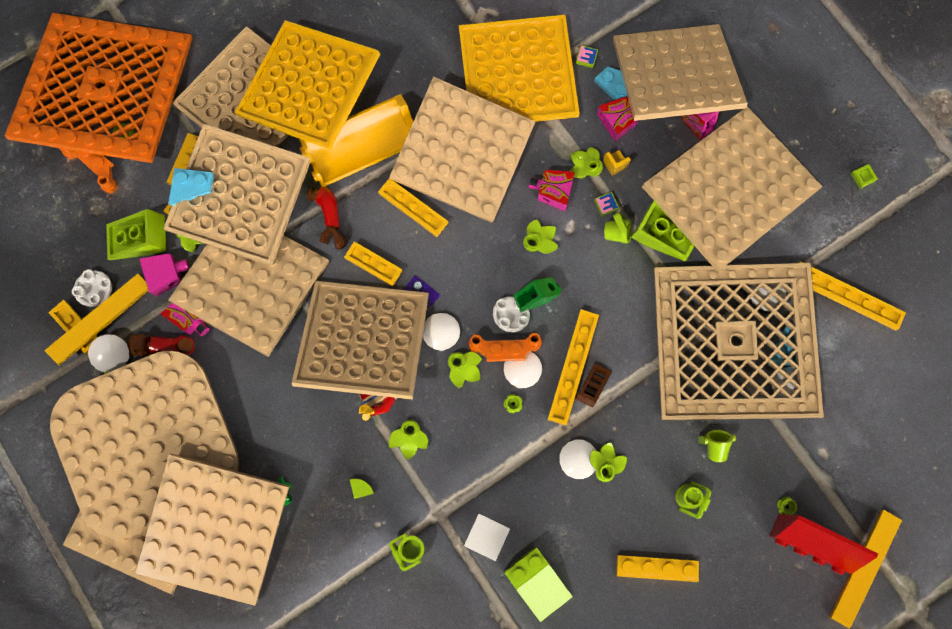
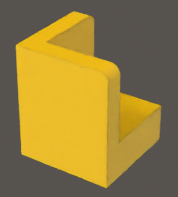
M620 150L612 154L607 152L603 158V163L612 176L628 168L631 161L630 157L624 158Z

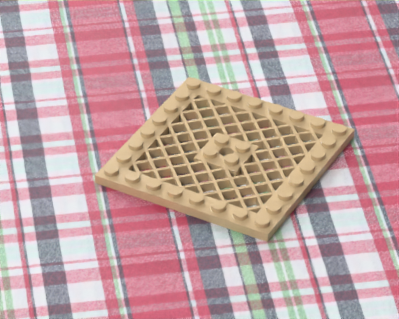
M810 263L726 265L719 272L713 266L654 268L661 420L824 417ZM778 284L774 290L768 285ZM739 285L734 291L728 287ZM747 285H758V286H757V287L755 288V290L753 291V290H752L750 287H748ZM700 286L695 292L689 288ZM708 286H719V287H718L715 291H713V290L710 289ZM780 286L789 293L784 299L776 293ZM741 287L750 294L745 300L736 294ZM760 287L769 293L764 300L756 294ZM721 288L730 294L725 301L717 295ZM683 289L691 295L686 302L678 296ZM702 289L711 295L706 301L697 295ZM771 296L779 302L775 309L766 302ZM790 296L792 299V306L786 302ZM732 297L740 303L736 310L727 304ZM751 297L760 303L756 309H753L747 303ZM693 298L701 304L696 311L688 305ZM712 298L721 304L716 310L707 304ZM676 300L682 305L677 311ZM762 305L771 312L766 318L757 312ZM782 305L790 311L786 318L777 312ZM723 306L732 313L726 320L717 313ZM742 306L751 312L746 319L737 312ZM684 307L692 313L687 321L679 314ZM703 307L712 313L707 320L698 314ZM753 315L762 322L757 328L756 321H748ZM772 315L781 321L776 328L768 322ZM792 315L794 326L788 321ZM714 316L721 321L715 322V328L709 323ZM733 316L740 320L728 322ZM694 317L703 323L697 330L689 323ZM677 319L683 323V325L678 330ZM783 324L792 331L787 337L779 331ZM763 325L772 331L767 338L758 331ZM685 326L693 332L688 340L680 333ZM704 326L713 332L708 339L699 332ZM774 334L783 340L778 347L769 340ZM793 334L795 337V344L789 340ZM695 336L704 342L698 349L690 342ZM714 336L716 337V347L710 342ZM733 336L741 339L740 346L732 344L731 338ZM757 336L763 341L758 347ZM678 337L684 342V344L679 349ZM765 343L774 350L768 357L760 350ZM785 343L793 349L789 356L780 350ZM686 345L695 352L689 359L681 352ZM705 345L714 351L709 358L700 351ZM776 353L784 359L779 366L771 360ZM795 353L797 364L791 360V357ZM716 354L717 361H725L719 368L711 361ZM696 355H699L705 361L700 368L691 361ZM758 355L764 359L759 367L753 362L758 360ZM679 356L685 361V363L680 368ZM732 361L744 362L738 367ZM727 363L735 370L730 377L721 370ZM747 363L755 370L750 376L741 370ZM766 363L775 369L770 376L761 369ZM786 363L795 369L790 375L781 369ZM687 364L696 371L690 378L681 371ZM707 364L715 370L710 377L702 371ZM777 372L786 379L781 385H778L772 379ZM717 373L726 380L720 387L712 380ZM737 373L746 380L741 386L732 380ZM757 373L766 379L760 386L752 380ZM796 373L798 374V383L792 379ZM697 374L706 380L701 387L692 381ZM680 375L686 380L681 388ZM748 382L757 389L751 396L743 390ZM768 382L776 388L771 396L762 389ZM788 382L796 388L791 395L783 389ZM688 383L697 390L692 397L683 391ZM708 383L717 390L711 397L702 390ZM728 383L736 389L731 397L723 390ZM740 392L746 399L733 398ZM759 392L766 397L753 399ZM780 392V393L783 394L786 398H774V397ZM699 393L706 398L693 400ZM720 393L726 399H714V397ZM681 395L687 400H681Z

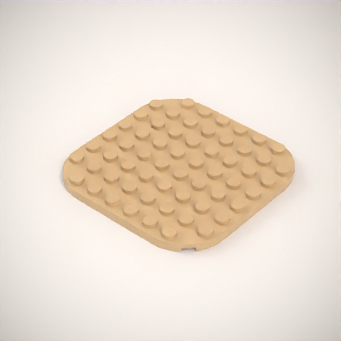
M158 352L79 384L59 398L51 414L50 431L81 515L93 531L107 538L125 539L148 530L169 454H176L234 471L239 470L237 449L209 379L202 366L195 359L180 352Z

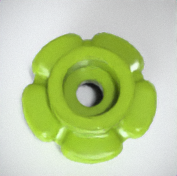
M510 394L504 400V407L509 413L519 412L523 407V401L520 396Z
M783 497L782 500L778 501L777 508H779L780 514L794 515L797 511V504L790 497Z

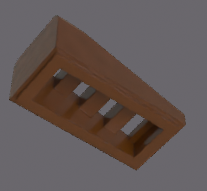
M594 363L576 399L593 408L612 371ZM594 372H597V373H599V374L605 376V378L603 379V378H601V377H599V376H597V375H595V374H593V373H594ZM590 379H593V380H595V381L601 383V385H599V384H597V383L591 381ZM587 385L597 390V392L587 388Z

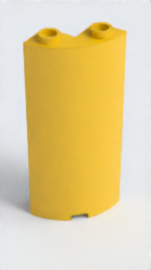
M399 94L348 117L331 150L299 139L302 144L300 150L303 156L311 159L310 163L314 169L311 173L315 182L319 181L321 186L325 187L400 153L414 121L410 115L407 103L402 95Z

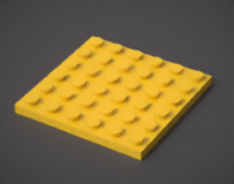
M565 15L459 25L466 91L535 122L579 117L580 113Z
M285 20L234 113L238 117L331 150L380 53L376 49Z

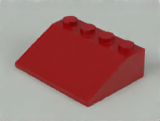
M778 514L769 535L775 539L776 544L785 548L788 545L794 548L793 552L804 557L807 554L813 557V562L822 566L827 564L831 566L833 572L840 575L844 573L853 574L878 557V553L800 515Z

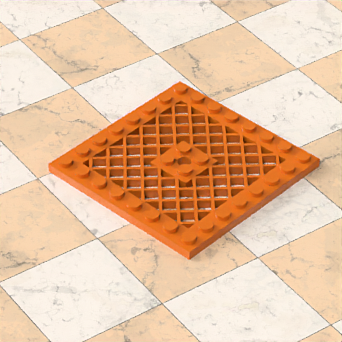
M52 13L5 137L13 141L153 163L193 40L191 34ZM76 38V41L67 45V41ZM92 40L94 42L93 44L84 47V44L88 43L89 41ZM108 43L111 44L110 47L104 50L101 49V47H103L104 45ZM125 46L129 48L121 53L118 51ZM82 47V50L73 54L72 51L74 49ZM99 49V53L90 56L89 53ZM142 49L146 50V52L137 56L136 52ZM162 51L163 55L155 59L153 55ZM114 52L117 53L116 56L110 59L107 58L108 55ZM67 53H70V54H71L70 56H68L67 58H65V59H63V60L60 58L61 56H63V55H65V54H67ZM86 55L88 56L86 60L79 63L78 59ZM134 55L135 58L127 62L124 60L125 58ZM105 58V62L96 65L95 62ZM148 58L152 59V61L143 65L142 61ZM74 61L77 63L76 65H74L73 67H71V68H69V69L66 67L67 65L73 63ZM120 61L124 63L116 68L113 67L114 64ZM140 64L141 67L137 68L136 70L132 71L130 69L131 67ZM157 66V71L151 74L148 72V70ZM64 67L65 71L58 75L55 74L56 71ZM80 70L83 72L81 75L75 78L72 76ZM128 70L130 73L125 75L124 71ZM143 73L147 74L146 77L140 80L137 79V76ZM69 76L71 78V80L64 84L60 82ZM132 79L136 81L135 83L129 86H126L125 84L126 82ZM149 82H152L154 84L147 89L143 88V86ZM56 83L60 85L53 90L49 89V87ZM99 84H105L104 87H101L100 89L97 88ZM73 86H76V87H77L76 90H74V91H72V92H70V93H68V92L66 91V90L72 88ZM138 88H141V92L134 96L132 95L131 92L135 91ZM62 92L65 93V96L56 100L55 96ZM127 94L130 95L129 99L123 102L120 101V98ZM77 97L79 101L74 103L72 99ZM147 97L148 101L141 105L138 104L139 100ZM51 98L53 99L54 102L44 106V102L48 101ZM69 101L71 102L70 106L62 109L61 105ZM134 103L136 104L137 107H135L134 109L130 111L126 110L128 106ZM86 104L89 105V108L82 112L79 111V108ZM104 107L107 108V111L100 115L96 112ZM56 108L60 110L53 115L49 114L50 111ZM76 110L78 114L71 118L67 117L68 114ZM121 110L125 111V114L117 118L114 116V114ZM94 113L96 117L89 121L85 120L87 116ZM142 113L143 116L135 121L132 119L133 116ZM46 114L48 118L40 122L37 120L39 117ZM112 116L114 120L104 125L102 121ZM62 117L66 119L64 122L56 125L55 121L61 119ZM130 119L132 123L122 128L120 124ZM80 120L84 122L76 128L73 126V124ZM98 123L102 125L94 131L91 129L92 126ZM118 125L120 129L110 134L108 130ZM136 128L138 132L128 137L126 133Z

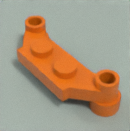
M59 148L68 159L79 158L98 175L97 182L103 191L111 194L117 190L118 184L112 178V167L114 164L105 156Z
M537 333L530 334L525 340L485 341L481 336L473 335L469 340V349L474 353L482 354L486 357L487 362L525 361L526 356L531 351L540 349L542 340Z

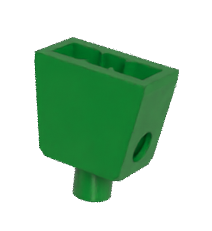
M552 277L533 280L514 294L513 297L521 313L546 305L558 297L561 293V286ZM532 294L537 295V297L531 298Z

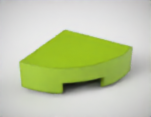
M350 479L354 499L374 494L372 487L367 482L361 479Z

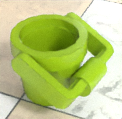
M616 212L613 215L615 221H606L605 239L628 244L632 235L631 221L626 219L620 212Z
M712 430L704 436H698L699 444H707V456L710 460L725 462L728 459L732 443L736 441V436L723 430Z
M691 481L690 484L682 485L676 490L675 501L680 507L679 511L700 519L709 506L712 492L709 488ZM700 489L707 491L704 497ZM699 506V510H698L697 514H694V513H692V512H690V511H687V510H694V509H696V508Z
M405 533L389 542L392 554L402 571H406L422 562L421 558L425 547L419 537L408 536V533ZM400 539H402V540L400 541L398 547H397V545H396L395 542H397V541H399ZM405 562L413 563V564H411V565H409V566H406Z

